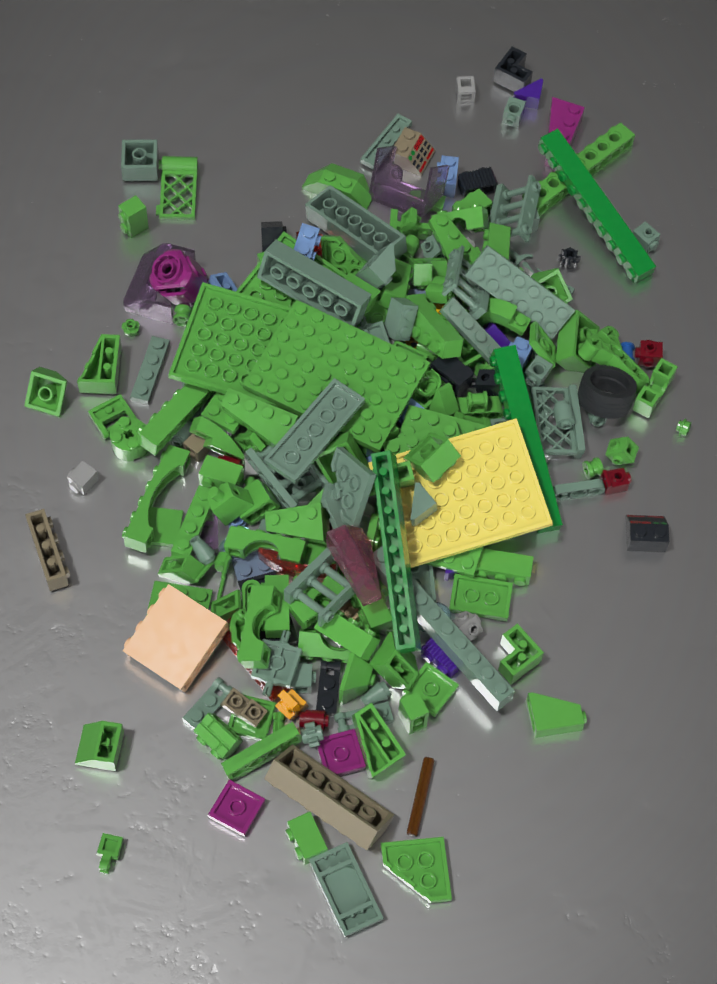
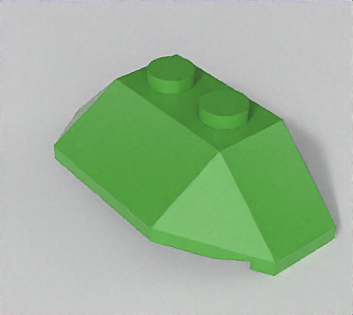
M333 163L309 174L302 186L303 190L318 195L331 185L366 210H368L373 200L364 174Z

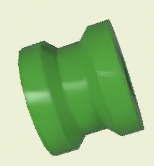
M184 304L176 305L173 323L185 327L192 308Z
M598 457L593 458L592 461L582 462L583 472L587 479H592L595 475L601 476L604 468Z

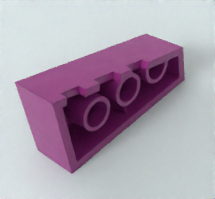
M552 97L548 133L559 129L569 145L572 146L582 122L585 107ZM545 157V166L550 167Z

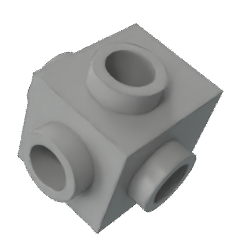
M464 611L452 620L470 641L475 640L483 632L480 625L481 620L476 614Z

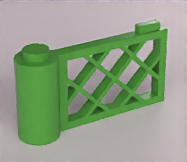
M162 156V159H159V170H162L160 205H156V216H159V219L195 220L198 157ZM166 177H174L176 181L169 185L165 179ZM186 177H193V181L189 185L182 181ZM178 183L184 187L179 193L173 188ZM171 190L175 196L168 200L165 194ZM189 191L192 197L186 201L182 195ZM179 198L183 204L177 208L172 203ZM168 206L174 209L171 214H163L164 209ZM188 206L191 209V214H183L181 210Z

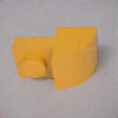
M293 689L288 693L282 690L278 694L280 701L275 705L289 720L296 719L300 716L301 711H305L309 707L307 702Z

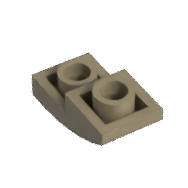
M234 687L220 704L253 727H257L267 713V710L252 698L249 700Z

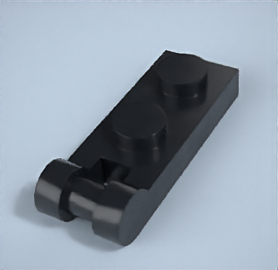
M321 659L316 710H324L326 715L334 716L337 710L341 661L327 662ZM326 670H334V675L326 674Z

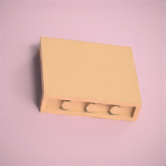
M168 584L166 588L160 591L157 602L149 607L148 615L145 619L138 623L132 638L130 637L126 640L123 652L185 693L228 631L229 624Z

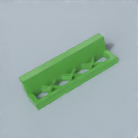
M292 721L221 764L228 778L234 782L277 757L292 744L295 746L301 743L302 737Z

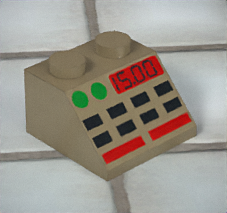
M405 127L391 150L390 165L422 177L435 153V149L420 132Z

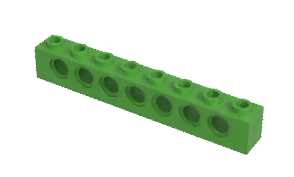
M620 122L616 126H612L604 135H600L595 142L588 144L583 151L576 154L593 176L633 146L635 134ZM556 171L550 172L543 181H538L541 184L536 207L539 216L569 194L566 185L559 180Z

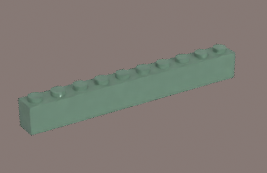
M382 546L368 556V561L374 564L373 573L388 589ZM412 577L419 625L496 711L500 710L513 699L515 690Z

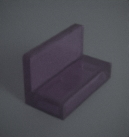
M214 514V521H206L200 537L215 550L214 554L217 557L219 553L218 517Z

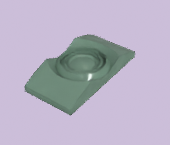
M348 842L309 859L316 880L344 937L384 919Z

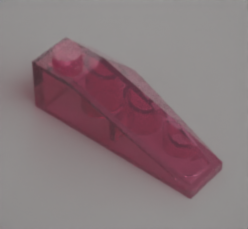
M342 525L328 531L326 534V546L363 607L382 599L372 545L363 529Z

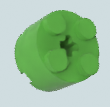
M121 417L110 430L112 450L123 461H134V459L144 457L148 452L137 443L138 430L142 425L146 426L139 419Z

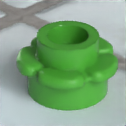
M127 319L122 324V329L128 336H135L139 331L140 324L138 321H134V319Z
M687 419L679 421L676 428L679 436H687L692 422L687 421Z

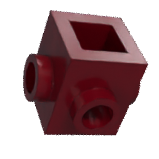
M641 340L639 347L635 348V358H638V365L656 367L660 359L663 358V342Z

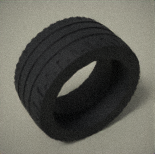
M609 365L592 366L582 376L578 389L579 404L583 409L600 418L618 419L624 417L629 413L633 405L637 389L636 382L631 375L617 367ZM601 390L609 391V392H612L613 394L606 393V392H603V391H601Z

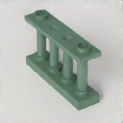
M529 175L527 186L514 190H508L503 183L497 185L488 221L489 224L495 223L504 226L518 222L517 228L511 229L510 237L519 235L525 242H529L541 190V184L533 175ZM525 194L524 200L510 203L512 197ZM521 208L520 214L507 217L509 211Z
M462 245L458 249H453L448 256L449 261L442 295L445 297L452 291L469 306V314L477 320L487 312L490 293L465 276L466 271L463 268L468 270L471 264L463 258L465 247Z
M268 446L260 452H255L252 448L245 451L247 462L285 508L297 507L299 500L320 486L323 489L325 484L328 483L324 474L320 473L315 465L312 464L303 475L309 472L315 481L296 494L290 495L286 489L292 482L287 478L278 481L274 476L276 471L266 466L263 462L273 447Z
M337 538L284 589V600L287 603L291 604L295 599H299L318 613V626L320 627L326 622L329 623L335 613L365 583H369L374 576V564L370 562L364 569L343 555V542ZM334 561H339L355 572L357 576L350 582L333 570L330 565ZM321 574H327L345 588L337 595L319 582L317 578ZM308 587H314L329 598L331 602L324 608L307 596L304 591Z

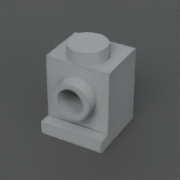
M474 76L457 77V104L474 103L476 93Z

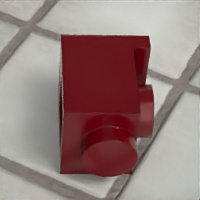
M624 468L609 471L603 470L600 477L605 486V495L625 492L628 490L629 483H631V475L629 472H625Z

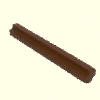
M424 757L407 828V835L416 837L418 835L434 765L433 758Z

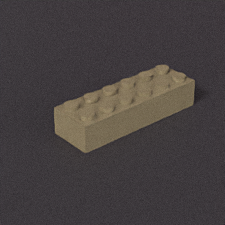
M293 744L273 760L264 778L273 787L287 794L289 798L300 803L306 810L314 813L322 821L330 824L342 835L347 836L356 842L358 846L366 850L385 833L395 815Z

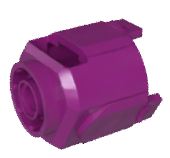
M170 249L155 260L149 280L153 289L172 304H184L193 307L202 282L207 283L209 277L204 268L189 255L187 256L179 249ZM179 287L185 288L181 289L180 292H172L171 290Z

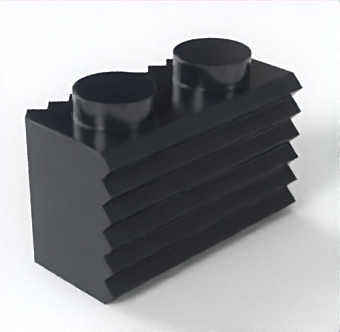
M482 167L472 172L464 171L460 173L457 185L464 199L470 192H474L477 189H480L485 195L495 193L498 182L491 167Z

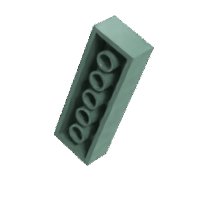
M331 185L305 204L307 220L329 235L341 236L366 261L390 243L394 245L395 259H398L407 251L405 235Z
M277 239L265 250L257 278L293 299L299 300L354 327H357L362 321L372 295Z

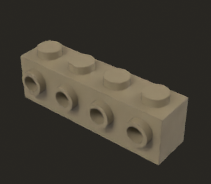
M44 509L25 514L49 590L53 591L69 586L67 578H70V573L67 566L63 567L62 561H65L62 549L58 550L56 546L59 544L57 534H52L51 528H54L51 516L47 517Z

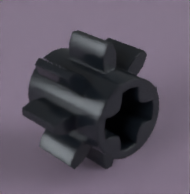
M571 247L565 250L562 249L561 254L558 255V261H561L560 267H564L567 270L573 267L577 268V263L580 262L581 256H577L578 250Z

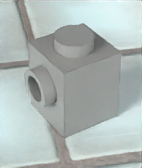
M84 461L76 468L71 469L68 474L70 489L75 493H81L83 496L99 480L97 470Z

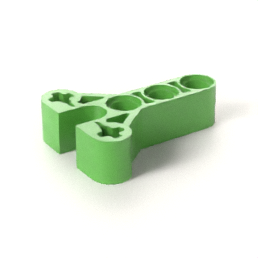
M606 326L597 335L594 333L589 336L578 349L580 357L586 361L617 367L625 371L635 380L637 385L636 394H638L650 379L622 350L618 339V331L612 326Z

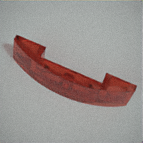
M264 548L258 549L259 559L268 567L284 575L298 576L307 567L306 565L279 560L277 551ZM331 564L330 567L336 571V564ZM321 574L317 579L325 578L328 575Z

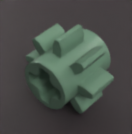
M315 721L305 723V729L300 730L303 744H309L310 748L320 746V741L324 740L321 725L316 726Z

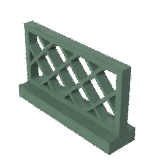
M569 384L568 388L531 387L533 413L542 448L545 440L553 445L551 449H543L544 455H571L573 459H581L586 449L577 385ZM536 393H542L547 398L542 402L537 398ZM554 394H563L564 400L568 401L572 406L575 424L568 429L566 434L557 429V425L554 426L547 420L550 416L555 418L553 410L545 404L549 399L553 403L558 402L553 396ZM541 407L549 413L545 418L538 412ZM543 423L551 429L548 434L540 428ZM553 432L561 437L558 442L549 437ZM564 440L570 445V449H564L559 444Z

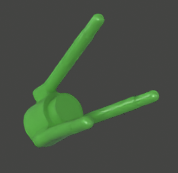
M219 552L217 557L207 564L195 578V582H198L214 564L215 570L222 572L217 599L222 596L232 556L226 552Z

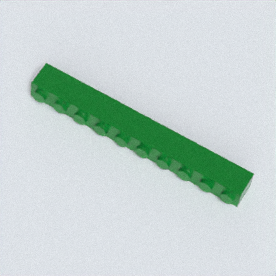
M559 129L541 137L538 144L539 152L546 157L549 166L552 169L554 168L559 180L566 185L568 193L576 199L578 207L585 212L588 221L593 223L597 234L605 240L607 248L614 253L617 262L626 270L628 278L632 279L636 284L652 275L656 265Z
M516 345L493 349L491 356H489L491 367L495 369L494 381L496 385H499V400L503 402L505 408L503 409L504 419L509 421L517 418L553 526L536 530V532L539 534L559 530L563 524Z
M391 450L372 453L371 458L373 472L376 474L374 482L396 651L400 653L420 651L421 643L396 455Z

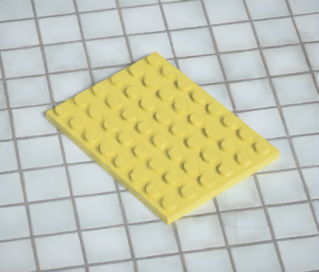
M517 418L449 438V441L461 457L457 459L455 465L448 468L442 477L434 483L424 479L412 468L415 482H419L437 503L438 508L437 511L417 526H412L410 520L415 485L400 489L411 568L553 526ZM411 450L396 454L397 464L405 462L403 457ZM369 462V468L373 470L372 462Z

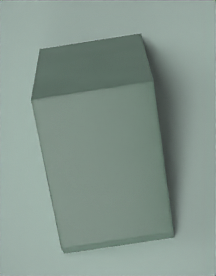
M415 482L410 518L412 526H417L438 510L437 503L419 482Z

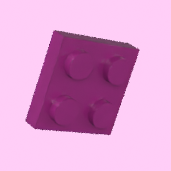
M355 729L325 736L324 740L320 741V746H317L321 764L338 776L366 769Z
M228 780L208 813V817L245 837L265 803V798Z

